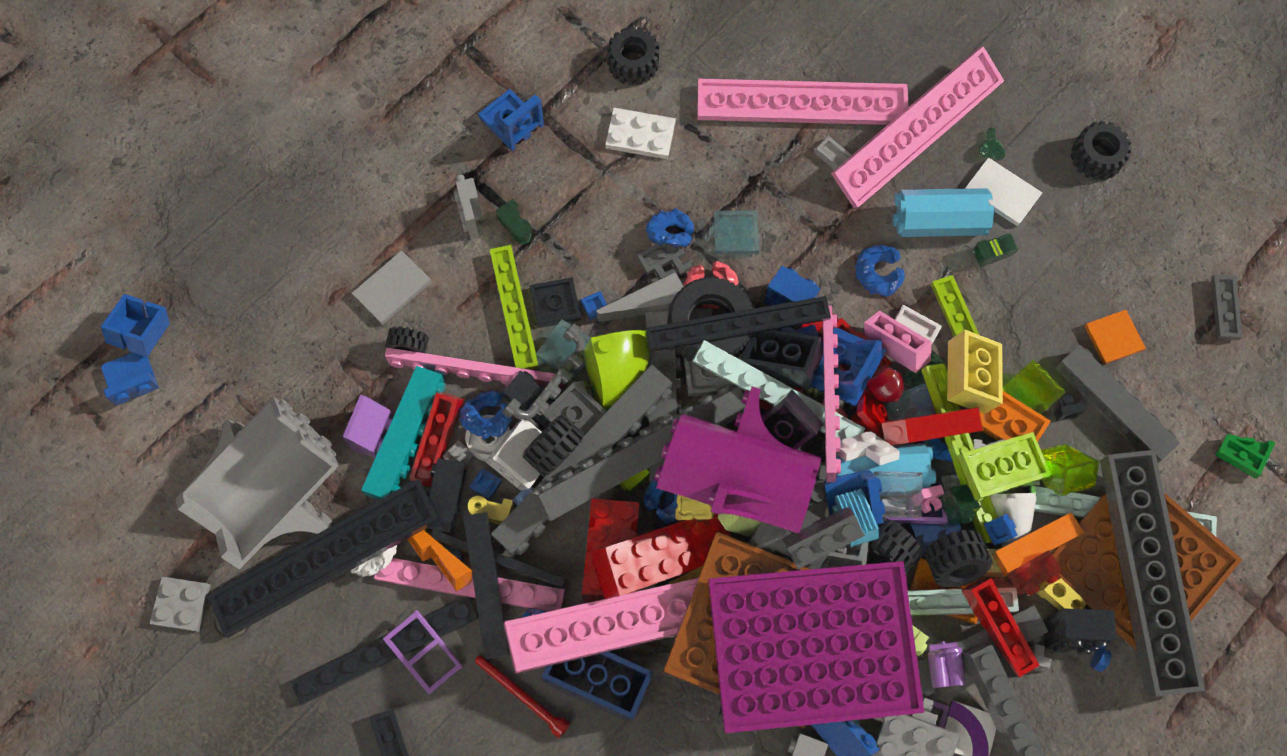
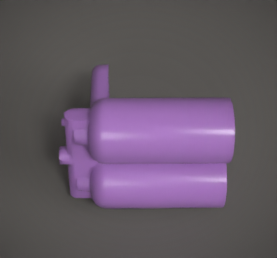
M944 641L940 642V644L929 645L927 656L932 688L966 685L961 654L962 648L958 647L957 642L945 643Z

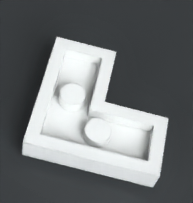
M864 432L862 435L845 438L840 441V452H836V454L845 461L866 455L878 465H883L898 460L900 451L874 433Z

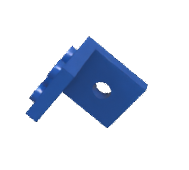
M511 89L507 90L478 113L479 119L511 151L515 149V144L521 139L526 141L531 137V131L537 126L540 128L544 126L541 99L534 95L524 103ZM505 114H510L505 119H503V116Z

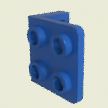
M132 352L105 363L101 367L108 388L104 389L106 398L115 406L159 389L148 357Z
M870 470L836 476V482H826V479L824 480L829 516L833 514L832 506H835V497L837 495L840 496L850 491L862 489L876 524L883 523L882 515L885 514V506L879 496V492H882V484L880 478H877Z

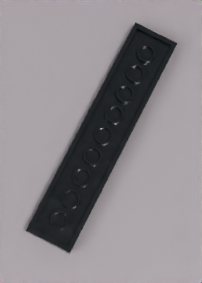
M419 479L413 481L210 593L208 597L223 636L229 638L439 522V518Z

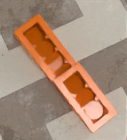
M1071 512L995 551L992 557L1005 576L1082 535L1084 531Z
M424 530L407 539L422 561L430 557L433 559L455 591L472 583V570Z

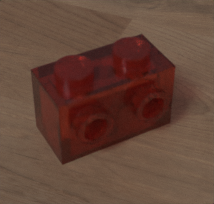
M1048 550L1007 575L1019 595L1027 594L1030 597L1041 590L1039 586L1043 583L1048 582L1051 585L1062 578L1060 574L1064 570L1053 553Z

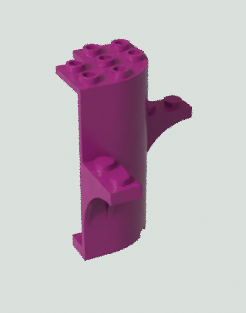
M751 386L750 390H745L742 403L746 404L743 413L738 412L734 425L739 427L738 431L685 414L674 420L671 433H674L672 440L665 444L661 456L665 458L664 465L658 467L654 481L658 482L656 488L711 505V512L720 515L732 514L800 533L815 485V478L819 470L821 458L788 447L770 434L763 423L759 409L761 388Z

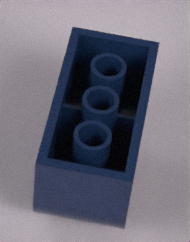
M603 652L546 666L541 678L549 686L620 719L633 722L653 677V672L610 652Z

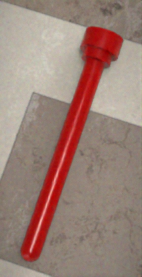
M483 656L476 657L475 663L547 722L554 736L560 739L571 725L564 717L560 718L559 716L555 717Z

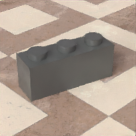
M846 507L800 530V533H794L782 540L797 569H800L865 535L855 514L849 507Z

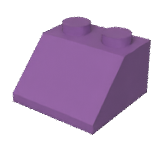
M360 395L343 438L351 450L376 458L394 416L386 407L366 396Z

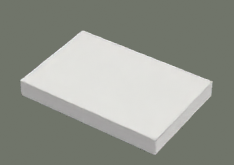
M990 158L985 161L965 188H988L993 200L988 201L989 205L994 206V212L1017 227L1042 194L1041 191Z

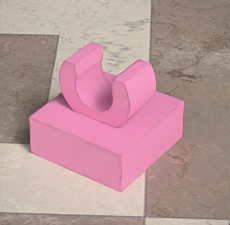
M942 485L921 489L911 498L914 505L922 504L923 512L928 513L931 511L929 503L933 504L935 511L942 508V503L938 498L945 493Z

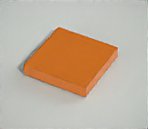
M1127 310L1086 323L1084 326L1103 365L1137 354L1146 349Z

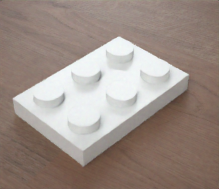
M613 108L605 144L606 149L668 159L676 118Z

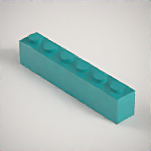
M416 365L361 489L365 496L379 501L401 489L399 485L402 478L405 479L409 473L410 466L408 464L411 457L414 458L418 452V441L420 437H423L437 392H444L446 384L442 374Z

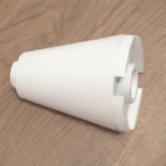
M1036 493L991 495L997 516L1000 517L1007 514L1010 520L1013 519L1017 527L1015 531L1018 536L1002 542V548L1030 534L1037 499Z

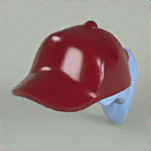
M891 368L884 369L879 375L867 382L870 393L876 399L885 403L898 402L904 391L901 374Z

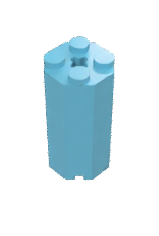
M988 188L901 190L900 193L894 194V205L897 206L896 214H893L892 223L894 227H897V234H900L901 237L988 235L989 232L987 230L992 229L994 206L989 205L988 201L993 200L992 193Z
M925 443L891 445L900 451L899 459L883 465H878L866 455L845 461L836 454V459H841V474H836V476L870 470L877 478H880L882 492H879V496L915 494L921 489L931 487V484L936 482L935 470L931 469L930 463L933 459V451L931 447H926Z

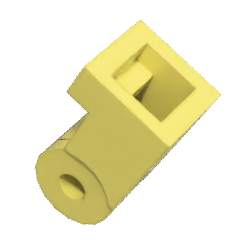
M474 496L468 502V510L471 514L488 512L489 522L500 525L515 507L513 500L505 498L502 504L487 501L482 496Z
M1057 574L1048 576L1035 592L1042 599L1045 598L1055 608L1057 607L1059 611L1065 608L1083 609L1086 606V602Z

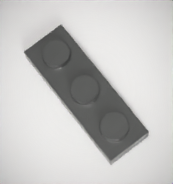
M1214 275L1211 278L1217 339L1240 340L1243 336L1237 278L1232 275Z

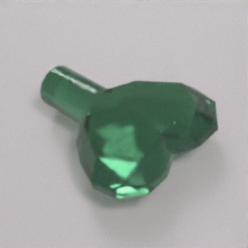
M988 128L987 139L981 143L979 153L986 158L992 157L996 160H1002L1005 157V150L1001 143L996 140V129Z

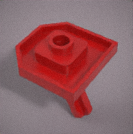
M864 390L858 401L857 413L851 416V419L856 424L864 427V432L871 431L884 440L882 423L890 421L884 405L870 391Z

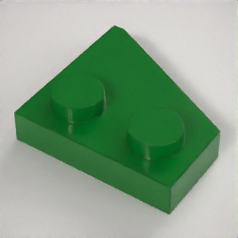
M1227 434L1222 438L1215 455L1257 479L1262 474L1275 446V442L1269 440L1266 443L1257 442L1255 438H1240L1236 435Z

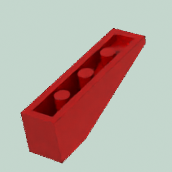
M445 392L436 393L411 471L410 481L419 479L422 485L432 486V465L437 463L438 458L443 459L442 455L447 449L460 415L459 410L463 405V398Z
M979 407L890 420L882 423L884 441L890 445L983 431Z
M992 578L980 579L961 590L973 613L1017 677H1021L1040 666Z

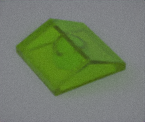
M1034 359L1003 387L1004 392L1041 415L1066 392Z

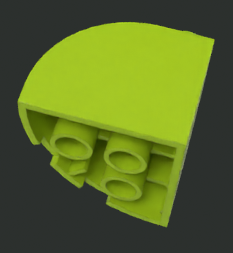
M629 330L592 337L584 349L583 358L594 399L606 411L649 368L650 352L645 331Z

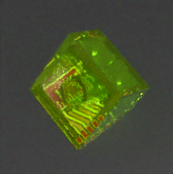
M1067 444L1041 450L1051 473V476L1042 479V481L1055 494L1066 496L1069 493L1095 487L1100 461Z

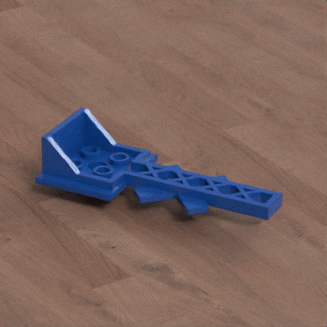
M815 324L797 330L790 327L776 329L819 337ZM833 328V334H837L838 339L837 348H833V354H838V368H834V375L839 376V388H834V395H839V400L856 406L867 387L868 380L872 378L885 355L886 349L882 348V341L864 340L839 328ZM823 357L811 386L824 392ZM846 364L850 369L848 371H841L839 366Z

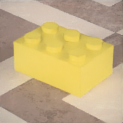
M963 330L948 341L947 401L969 409L979 407L980 413L983 414L1003 404L1001 343L967 330Z

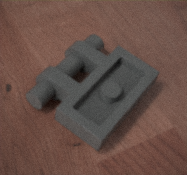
M656 244L638 253L636 256L647 275L653 272L657 274V277L650 280L651 283L675 272L677 276L681 277L686 274L687 270L693 267L689 260L684 263L680 261V258L685 256L682 246L673 247L669 244ZM672 263L674 268L665 272L663 267Z

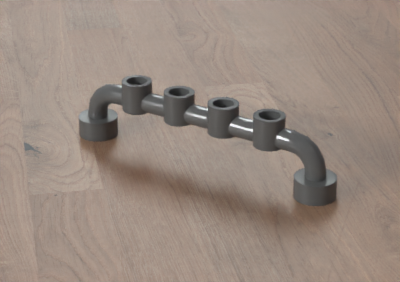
M575 323L565 331L562 337L568 342L574 340L576 349L566 359V362L555 373L554 377L544 387L541 394L533 401L527 411L519 409L521 403L515 398L504 407L502 413L508 418L513 415L520 420H529L536 414L541 416L549 407L546 403L548 398L554 400L561 392V389L558 387L559 384L565 385L573 376L569 371L572 368L577 370L584 362L581 356L584 353L585 342L578 333L580 328Z

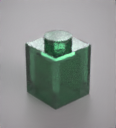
M967 484L948 488L940 498L942 509L951 524L971 522L975 518L977 511L981 508Z

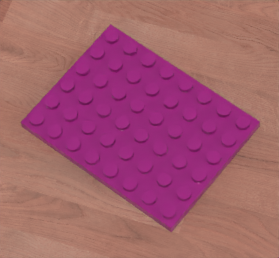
M904 561L708 579L724 733L925 713Z

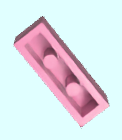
M878 311L864 322V335L869 340L882 341V348L886 349L885 355L911 371L917 373L931 361L932 342L888 315Z

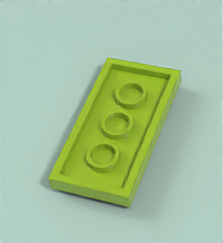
M1033 432L971 450L957 456L975 500L1051 476Z

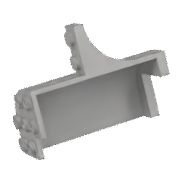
M272 397L245 426L238 421L234 423L229 418L222 424V435L211 459L197 477L176 498L178 510L214 533L221 558L239 570L265 543L279 535L296 531L319 534L332 527V520L325 513L319 514L316 512L312 504L306 500L339 466L335 458L336 453L330 448L332 446L331 442L324 436L320 437L309 425L310 420L302 413L297 415L292 411L293 408L283 399L279 401L275 397Z

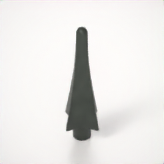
M637 644L612 650L610 653L619 654L621 658L648 655H669L671 649Z

